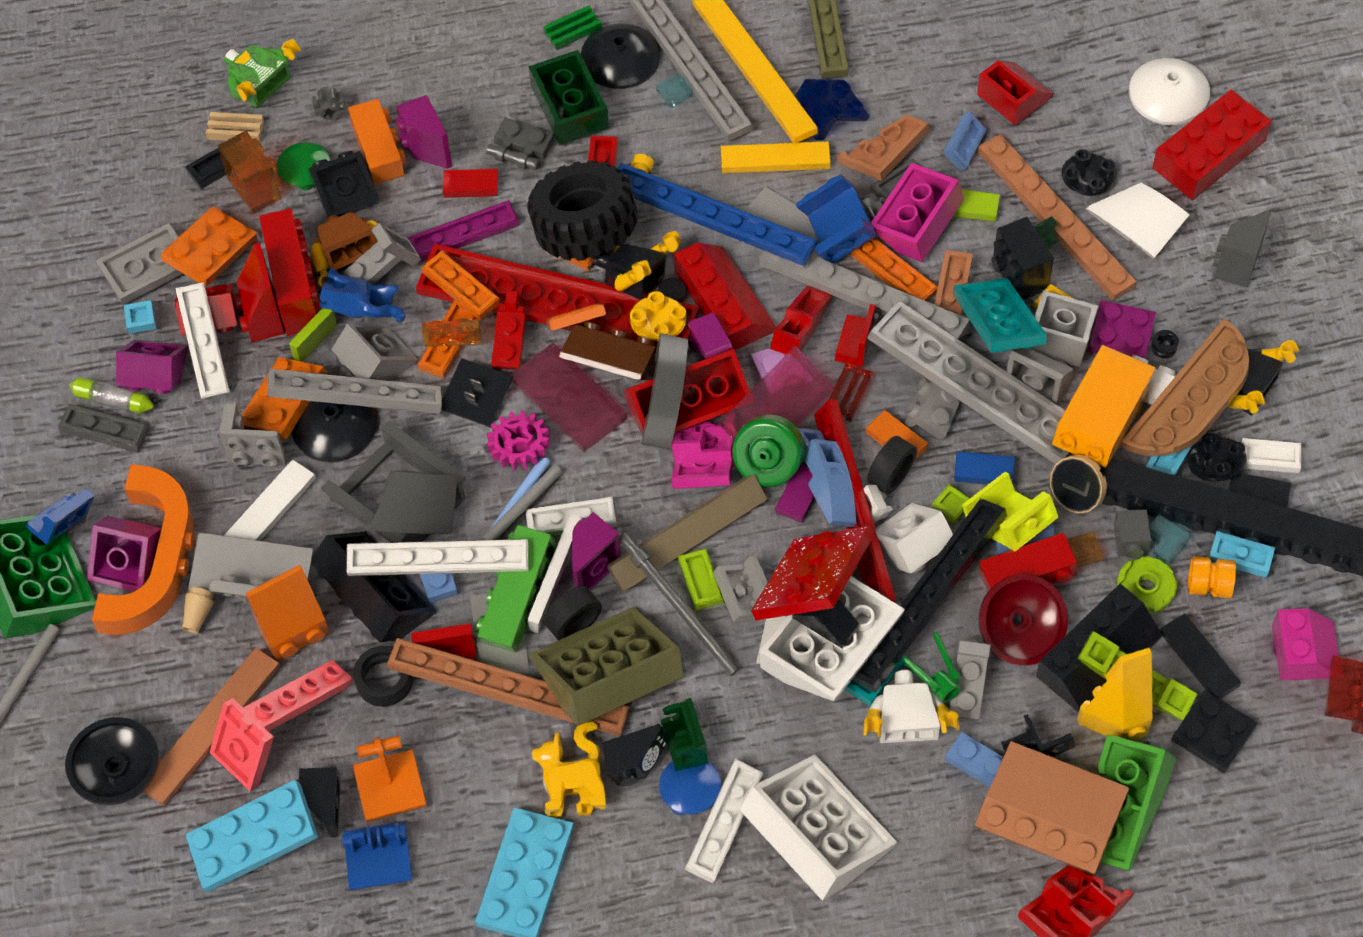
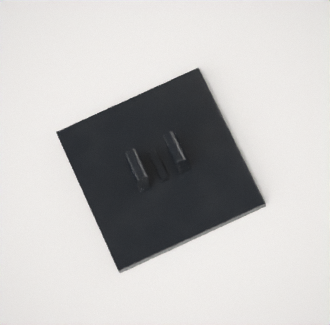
M461 358L441 401V410L491 428V424L494 422L513 376Z

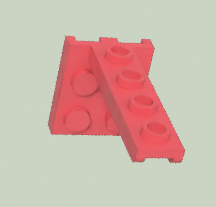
M331 660L245 707H242L231 698L223 703L209 753L249 791L256 789L260 785L274 736L268 731L347 689L351 685L353 678L334 660Z

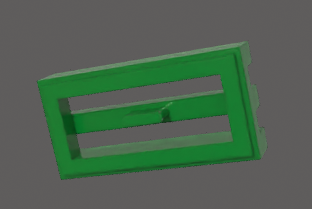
M588 5L543 26V29L557 50L602 28V22L600 19L597 20V15L594 12L592 13V9Z

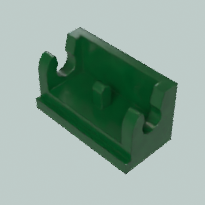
M692 698L664 707L662 709L664 715L677 713L674 716L661 719L662 727L669 734L670 740L667 745L675 771L707 764L706 743Z

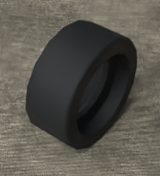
M894 436L889 439L879 451L870 467L867 477L868 483L877 485L878 489L884 493L890 494L911 469L916 458L917 447L900 436Z
M578 586L565 592L553 602L546 611L543 622L559 641L590 627L600 615L602 605L588 587Z
M391 646L370 648L361 654L354 666L353 676L357 691L364 701L373 706L387 707L395 705L407 696L412 687L413 676L401 673L398 683L389 689L374 690L367 685L365 680L366 673L376 664L388 663L393 650Z

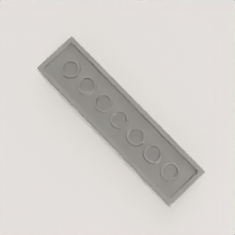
M898 301L870 331L867 339L1054 464H1057L1070 454V452L1052 445L1058 423L1065 412L1064 409L901 301Z

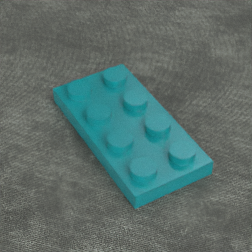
M1008 278L954 285V297L990 352L1002 353L1011 349H1029L1046 344L1047 334Z

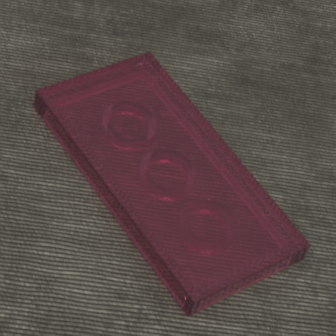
M552 343L510 375L513 376L512 382L585 452L628 419L627 413L573 361L560 358L561 349Z
M794 346L718 424L733 440L748 421L760 415H778L786 418L797 427L834 386Z

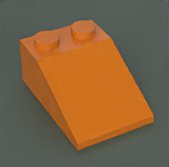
M301 565L245 593L259 632L276 661L293 656L302 647L308 644H315L321 641L325 635L329 634L326 620Z

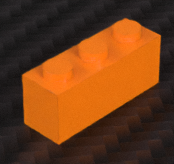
M379 98L348 107L351 125L373 185L404 176L402 165L407 164L403 149H397L396 147L399 140L395 128H389L388 124L392 122L387 107L382 109Z

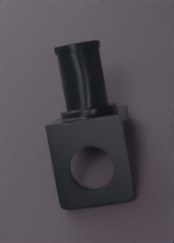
M1028 714L1023 716L1026 732L1001 742L1005 753L1012 741L1050 757L1075 747L1074 738L1071 733L1042 745Z

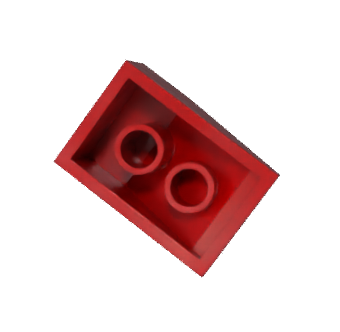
M255 243L236 282L239 293L234 294L238 311L243 310L244 316L239 317L243 333L249 332L251 342L285 335L260 243Z

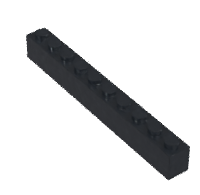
M1115 458L1110 460L1106 468L1101 467L1100 472L1102 477L1105 476L1107 482L1106 495L1102 501L1104 505H1115L1128 510H1147V515L1157 517L1163 522H1174L1185 525L1191 530H1202L1215 535L1219 531L1274 547V552L1278 555H1290L1303 559L1310 564H1321L1331 567L1338 572H1349L1363 577L1362 528Z

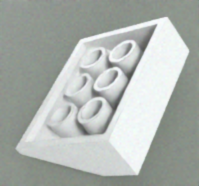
M851 576L839 600L860 623V627L844 648L838 647L793 619L792 615H788L759 650L760 668L785 684L835 702L900 619L905 609Z
M815 754L754 785L740 808V811L822 901L846 887L898 843Z

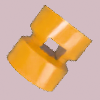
M1192 556L1188 573V594L1205 596L1208 592H1211L1213 597L1231 599L1235 584L1236 562L1234 560L1218 559L1215 563H1212L1209 557Z

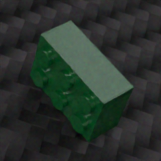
M579 50L528 66L531 88L559 145L609 128L608 108Z

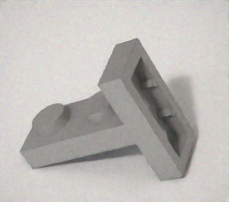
M378 223L372 229L378 242L343 273L345 276L361 278L373 285L401 260L414 266L421 258L409 239Z
M962 640L959 642L955 669L962 676L958 681L961 691L951 700L949 708L950 711L956 712L958 717L979 720L990 645Z

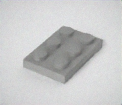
M170 223L96 260L99 270L122 305L183 274L161 260V253L178 238Z

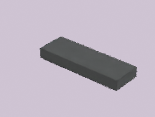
M73 404L68 405L58 425L61 433L139 453L150 430L148 424Z

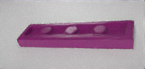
M507 200L407 237V239L410 240L421 260L418 262L420 263L428 259L434 244L458 249L520 225L510 201Z

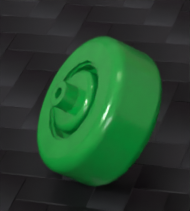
M765 414L751 419L739 430L733 442L732 455L736 468L743 477L755 474L760 486L774 487L787 482L798 471L804 460L805 445L800 431L792 422L778 415Z

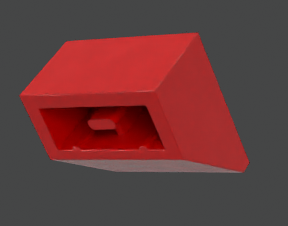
M997 60L979 74L977 95L1015 126L1053 97V93L1015 62Z

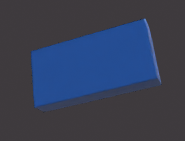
M957 451L954 482L988 485L1002 473L1007 472L1013 484L1015 457Z

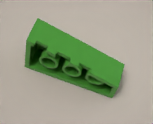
M517 525L515 532H511L507 540L528 539L529 571L496 572L498 580L495 588H491L488 592L485 616H480L476 627L477 637L482 643L514 653L517 652L527 629L528 609H532L540 590L539 583L544 580L550 565V557L553 558L557 548V544L551 534Z

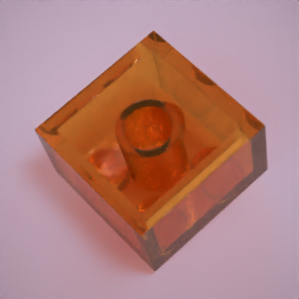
M244 131L217 145L227 179L253 214L281 199L279 188L282 185L274 173L277 171L276 164L270 156L265 157L263 147L257 138L252 139L248 132Z

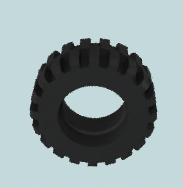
M587 160V163L578 161L573 162V165L570 166L563 165L558 167L557 171L547 173L544 180L540 179L536 183L535 189H532L528 198L527 209L540 247L557 258L561 256L564 260L571 261L572 258H576L578 261L586 260L588 257H593L594 259L601 257L600 254L614 251L617 245L621 246L626 242L627 236H631L638 220L637 208L628 177L615 166L611 167L610 164L602 161L600 164Z

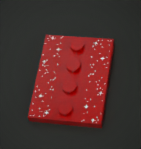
M870 526L835 532L825 531L819 535L793 539L751 610L755 620L834 608L874 536Z

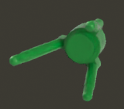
M934 632L933 637L949 673L941 670L930 677L908 657H904L903 661L905 662L904 665L913 674L926 683L943 703H946L955 698L961 691L958 681L962 676L955 669L939 634Z

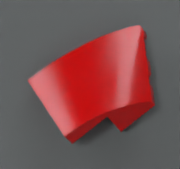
M1067 865L1048 878L1041 895L1021 908L1017 918L1038 937H1093L1128 903L1134 893L1126 888L1121 892L1104 885V879L1087 875L1082 870Z

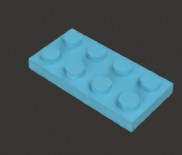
M296 780L185 834L202 889L206 892H210L319 838L301 784Z
M513 808L475 920L476 927L513 937H539L573 833L574 824L572 822Z

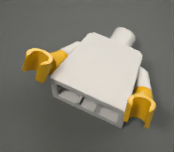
M900 670L894 674L895 685L884 686L883 695H879L874 699L866 713L863 736H867V732H876L878 737H880V743L938 740L940 724L942 733H947V727H955L956 730H960L959 717L956 712L950 711L935 693L930 692L926 683H913L911 671Z

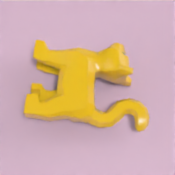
M590 721L577 726L574 730L573 738L577 746L589 754L587 759L561 763L563 748L559 733H555L553 740L543 742L540 747L532 750V759L538 762L543 769V784L549 795L550 801L545 803V814L547 816L562 818L565 795L579 794L580 802L576 804L578 816L591 815L593 807L600 808V810L606 808L605 787L600 777L601 752L598 745L586 738L587 732L598 728L596 723Z

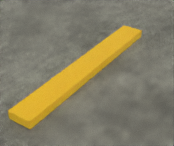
M692 0L694 8L791 141L796 144L818 134V127L724 0Z

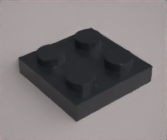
M1204 690L1173 734L1171 741L1225 774L1256 729L1258 722Z

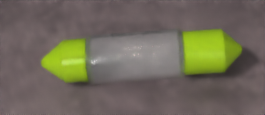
M78 377L69 384L74 396L104 406L140 414L154 407L146 394L138 393L133 389Z

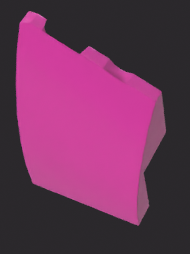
M735 413L727 414V420L713 424L707 420L674 433L672 450L675 466L671 477L673 489L728 486L731 484L734 466L732 447L736 437Z

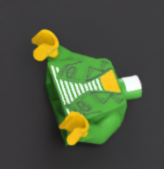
M290 39L279 49L260 48L251 45L241 54L234 49L228 51L224 61L228 64L229 78L227 84L232 98L242 100L243 102L248 100L255 108L264 103L291 78L287 60H294V53L302 50L296 41Z

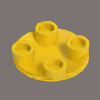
M654 291L633 307L630 312V324L637 335L658 342L660 333L678 336L682 332L686 324V309L676 300L664 296L661 292Z

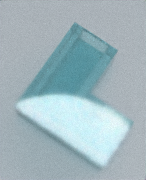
M1159 514L1149 526L1151 539L1158 543L1152 557L1160 559L1170 566L1187 545L1190 534Z

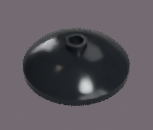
M619 23L604 26L593 32L585 40L581 49V56L594 82L611 89H627L644 83L655 73L660 60L659 47L654 37L643 28L631 24Z
M310 401L291 433L296 446L308 457L322 462H340L358 455L370 444L376 432L377 418L374 407ZM330 412H335L333 415H327Z
M123 717L106 718L90 724L74 738L66 755L65 771L72 788L83 799L99 805L121 804L137 797L150 785L158 769L159 750L150 731L139 722ZM117 766H121V767H122L119 772H117V773H113V772H112V770H113L115 767H117Z

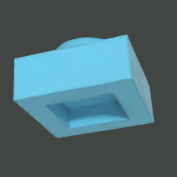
M152 300L124 305L126 328L129 334L157 329Z

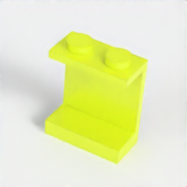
M1007 472L1002 473L962 504L966 517L980 498L1005 508L1007 517L999 525L991 539L1013 551H1017L1059 518L1050 494L1043 491L1032 500L1019 494L1014 490L1009 473Z

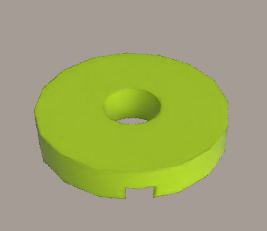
M1149 556L1128 561L1120 569L1116 587L1122 584L1145 604L1150 614L1166 609L1174 600L1178 586L1170 566L1160 559ZM1141 580H1150L1155 585V588L1145 590L1139 585V582Z

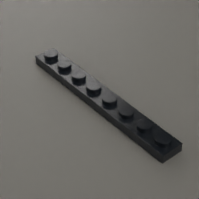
M980 498L901 603L900 607L904 608L905 612L851 680L852 682L877 692L998 529L999 525L1007 517L1005 508Z

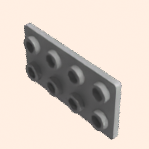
M199 533L188 589L197 587L208 590L214 595L247 599L246 592L298 565H301L309 582L314 550L306 547Z

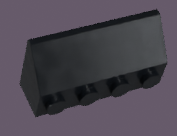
M366 531L326 535L313 555L311 564L317 569L318 574L335 590L336 595L350 607L354 616L364 623L370 630L371 635L380 643L403 638L435 614V608L404 574L348 576L347 544L376 543Z
M1119 584L1039 661L1036 677L1078 713L1084 701L1090 700L1091 702L1093 700L1092 691L1095 687L1102 686L1107 682L1105 678L1078 659L1091 632L1094 631L1119 646V650L1125 654H1131L1146 648L1151 649L1162 638V633L1145 604L1122 584Z

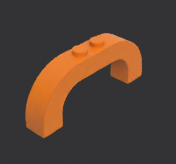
M131 464L124 489L130 504L154 506L165 513L151 574L146 583L132 593L125 595L98 593L92 622L100 634L120 635L133 633L158 621L175 602L181 587L182 578L188 574L189 560L187 557L189 550H193L195 544L193 514L179 483L169 474L157 468Z

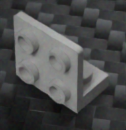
M224 404L219 435L229 463L236 465L262 464L267 467L286 464L285 453L277 431L244 430V417L239 415L237 405Z

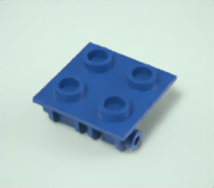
M406 822L343 831L342 841L346 853L349 891L412 881Z

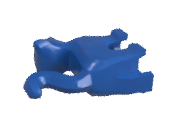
M330 269L328 282L324 283L321 290L319 306L350 318H362L364 316L380 318L386 316L389 318L394 317L397 322L401 323L406 318L403 309L392 305L393 296L398 291L397 286L385 283L372 285L361 278L339 275L336 270Z

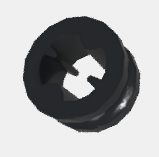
M1170 330L1158 331L1154 335L1151 345L1154 355L1162 359L1173 357L1179 343L1177 335ZM1165 341H1167V342L1170 343L1169 345H1166L1165 347H1162V346L1160 345V344H1163Z

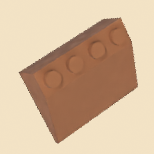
M1011 741L986 795L975 827L978 830L1096 876L1129 787Z

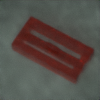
M845 364L829 399H838L849 373L853 372L854 375L839 405L842 416L846 417V421L852 422L872 379L873 372L851 364ZM860 376H864L849 410L845 409Z

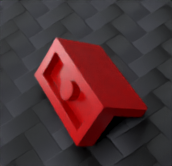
M870 304L866 318L846 315L835 352L836 362L863 366L870 341L867 338L874 327L876 305Z
M471 623L411 633L413 643L477 661Z

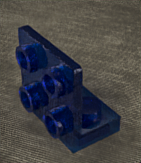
M805 79L794 95L818 127V134L813 136L815 140H824L836 121H867L870 117L864 109L862 102L858 100L845 80Z

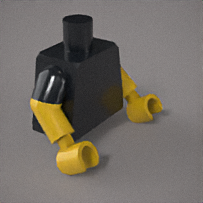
M668 232L662 237L665 244L659 243L651 249L623 244L613 254L607 252L600 254L601 257L596 258V266L606 269V285L642 300L665 277L668 252L676 251L681 243L678 232Z
M1287 340L1280 347L1247 349L1249 355L1248 376L1242 389L1227 406L1228 408L1242 409L1252 416L1258 412L1259 405L1266 404L1264 398L1279 377L1283 365L1281 361L1285 359L1287 363H1293L1296 360L1294 352H1299V348L1294 340Z

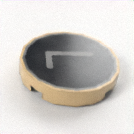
M1075 454L1065 457L1055 464L1050 474V487L1053 496L1062 507L1071 512L1085 513L1102 503L1107 489L1105 476L1102 477V473L1099 471L1101 468L1095 461L1088 456Z

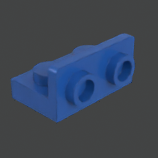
M85 488L77 495L73 493L69 497L64 496L31 519L26 527L48 545L87 516L95 495Z

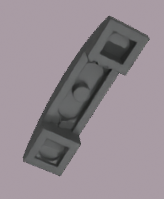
M659 334L653 386L641 442L643 445L667 450L671 448L684 385L688 339Z

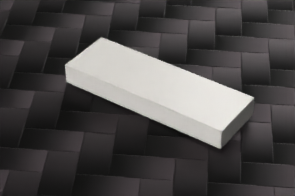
M612 497L525 510L528 528L551 534V536L562 535L568 518L571 515L582 519L587 518L594 512L612 528L617 527Z

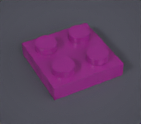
M1100 300L1088 352L1097 354L1101 346L1104 345L1130 357L1134 354L1146 359L1156 312Z

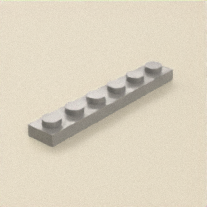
M269 369L267 397L440 414L441 386Z

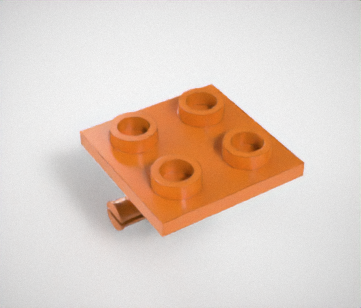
M399 735L382 740L380 737L374 738V742L356 746L359 759L378 754L379 757L353 765L366 823L427 807L413 749L388 756L384 755L386 751L402 748Z

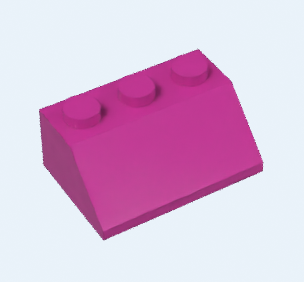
M911 162L871 222L876 234L899 254L923 262L964 200L959 180Z

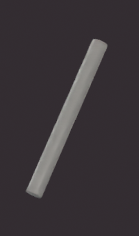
M553 465L480 541L496 540L562 474L561 469Z
M49 624L1 699L0 724L60 631L55 625Z

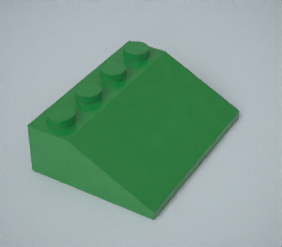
M37 515L0 519V629L4 639L35 634L47 629L49 624H59L95 608V597L67 532H64L46 545L26 527L27 523Z

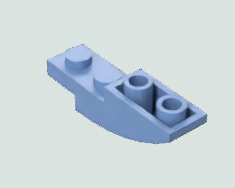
M797 428L804 440V460L813 475L808 486L829 525L854 527L856 524L854 492L845 459L837 442L825 440L820 430Z

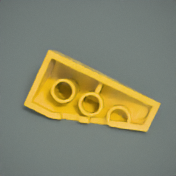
M1150 648L1121 656L1105 675L1107 682L1102 686L1095 687L1092 691L1093 700L1091 702L1090 700L1084 701L1080 706L1077 717L1079 725L1105 736L1110 734L1132 741L1139 740L1147 735L1152 723V652Z

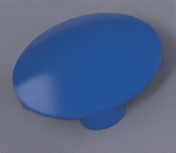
M671 762L661 774L659 790L663 801L676 815L698 814L714 805L721 790V779L718 771L710 762L675 771L673 762Z

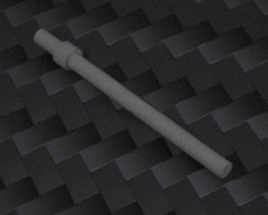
M627 532L623 533L619 537L620 543L632 556L630 560L638 569L642 568L730 676L734 675L740 668L651 562L652 557L644 548H640Z

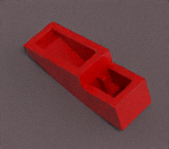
M806 286L789 305L785 318L775 328L770 349L796 359L816 330L832 299V295Z

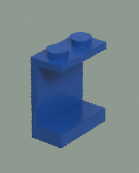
M841 174L829 179L825 185L814 192L808 193L802 200L796 203L797 208L808 216L819 240V244L815 246L818 255L826 261L835 263L877 236L854 185Z

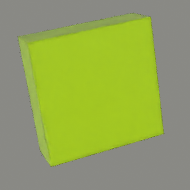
M949 484L931 504V508L942 511L945 519L955 525L965 514L962 504L970 498Z

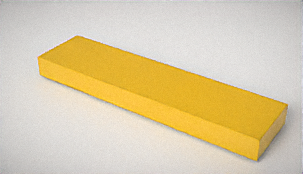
M829 141L721 146L722 173L830 169Z

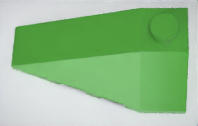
M1110 734L1107 735L1098 763V774L1101 777L1129 787L1101 863L1127 871L1131 870L1166 792L1176 758L1167 750Z

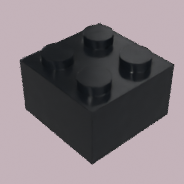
M1028 217L997 228L994 254L991 258L995 271L997 273L1000 272L1003 278L1009 279L1022 300L1043 293V290L1050 285L1054 257Z

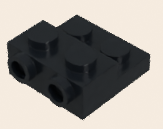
M352 150L345 151L339 154L337 159L329 162L327 159L319 160L309 168L311 182L327 218L332 215L340 217L347 213H353L379 204L380 202L361 151L355 153Z

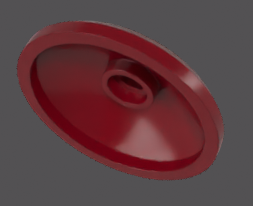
M1018 574L1000 580L987 592L979 610V630L984 643L990 645V651L996 657L1010 664L1025 666L1039 663L1065 637L1067 632L1068 613L1061 594L1048 581L1034 575ZM1016 614L1021 616V622L1018 625L1013 622V617Z

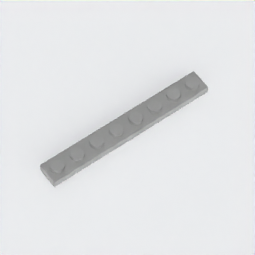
M628 0L728 142L752 131L751 122L663 0Z
M763 251L759 257V265L864 309L869 310L870 304L876 305L875 313L881 316H885L898 301H901L960 341L970 327V320L966 317L814 255L810 256L805 267L767 251Z

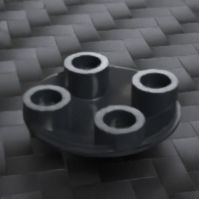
M1079 149L1075 152L1074 156L1064 163L1061 172L1062 179L1066 186L1076 193L1087 196L1100 195L1109 191L1115 184L1116 163L1111 159L1090 153L1086 149Z
M1214 433L1205 434L1201 442L1191 449L1187 457L1190 471L1196 477L1212 482L1225 481L1235 477L1243 470L1247 461L1243 443L1229 438L1218 437Z

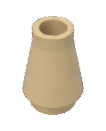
M191 587L190 592L186 593L182 630L194 634L199 633L200 627L215 603L212 600L214 596L212 592L202 588Z

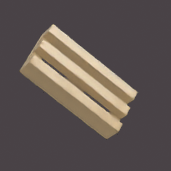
M210 112V120L207 123L208 129L205 132L207 140L260 143L264 125L263 115ZM215 128L230 129V130H217V129H215ZM241 130H255V132H252V131H241Z

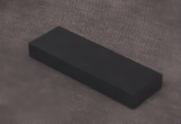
M1185 613L1161 627L1160 631L1163 638L1207 692L1221 699L1240 687L1241 681Z

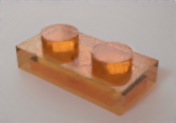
M463 318L456 321L433 320L431 322H422L425 347L482 344L479 319Z

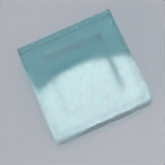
M679 73L656 85V91L670 108L693 97V90Z

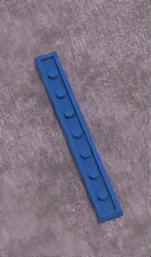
M621 163L618 167L628 177L634 199L804 267L817 245L816 239Z

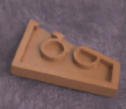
M906 114L881 129L880 135L870 141L864 139L857 143L858 148L849 153L844 151L837 155L838 163L882 181L930 131L929 124Z

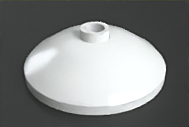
M1160 58L1143 64L1134 72L1130 80L1129 97L1134 108L1145 118L1159 124L1180 125L1192 121L1206 109L1210 98V86L1204 74L1192 64L1174 58Z

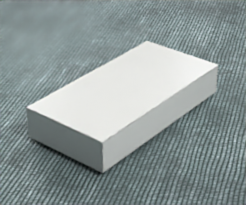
M1242 438L1241 443L1245 446L1247 456L1244 469L1300 473L1301 443Z

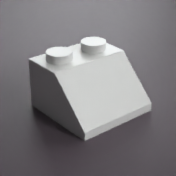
M914 503L909 504L875 529L882 554L896 569L908 573L922 570L926 565L925 563L937 556L953 535L942 511Z

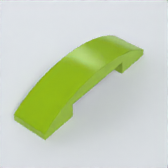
M1093 631L1078 659L1105 678V675L1121 656L1127 654L1120 651L1119 646ZM1152 670V707L1183 721L1197 693L1174 679H1167Z

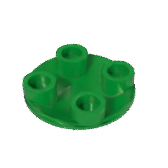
M297 143L289 146L280 154L276 168L279 177L284 182L307 191L313 188L309 176V168L319 160L327 159L329 162L330 157L323 147L315 143Z

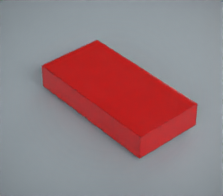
M498 169L443 170L444 198L498 196Z

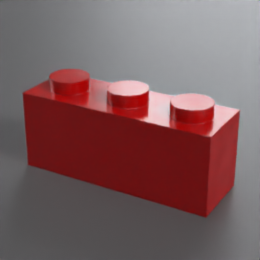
M1061 533L1022 546L1017 551L1011 550L979 561L981 579L988 592L1000 580L1018 574L1034 575L1048 581L1050 584L1066 583L1074 576H1077V561L1065 534Z

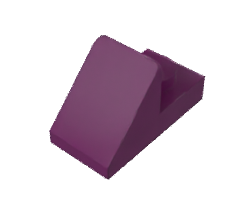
M709 313L688 323L692 334L688 339L689 348L701 356L709 358L732 348L729 338L714 313Z

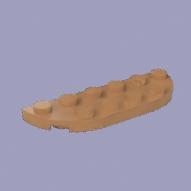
M1226 319L1220 322L1121 441L1122 448L1145 456H1165L1187 449L1207 432L1242 389L1248 376L1249 355L1246 342L1234 325Z

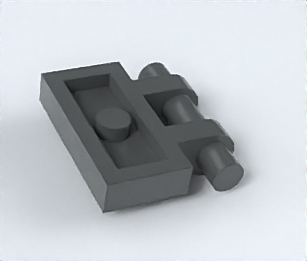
M505 117L494 136V142L499 146L489 144L486 154L494 156L495 160L501 162L507 160L516 163L517 167L525 170L527 168L537 170L540 161L533 157L544 160L555 140L554 133Z

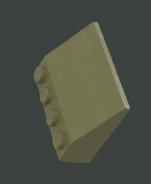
M635 607L530 653V659L559 705L578 726L684 677L679 647Z

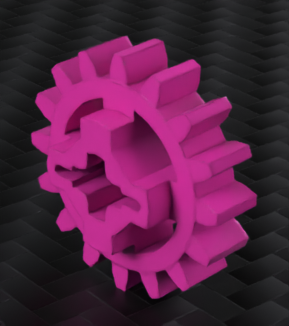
M521 411L520 415L515 417V414L510 412V418L508 419L502 416L499 417V425L491 424L492 432L487 433L488 450L494 462L500 460L502 468L511 464L514 471L518 465H522L523 469L526 470L528 467L527 463L532 462L534 465H537L538 456L546 457L545 449L550 448L548 428H545L542 419L537 421L536 414L534 413L526 417L525 411ZM533 433H535V434L537 435V439H536V440H534V438H533V435H532ZM500 441H503L504 448L500 446Z

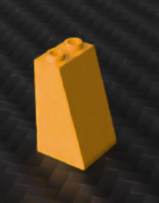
M1102 345L1061 417L1052 445L1072 454L1088 456L1098 465L1106 468L1142 410L1156 367Z

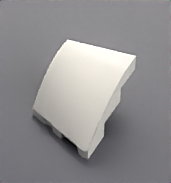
M1143 183L1134 185L1086 208L1104 225H1109L1128 242L1132 241L1151 258H1155L1189 216L1177 204Z

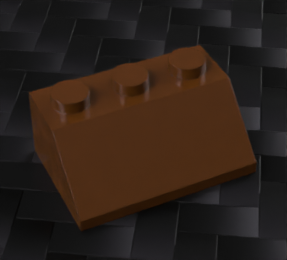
M585 321L584 325H574L559 355L563 359L637 380H651L655 373L657 346H654L655 340L638 336L636 341L627 338V332L611 328L610 333L600 330L601 325Z

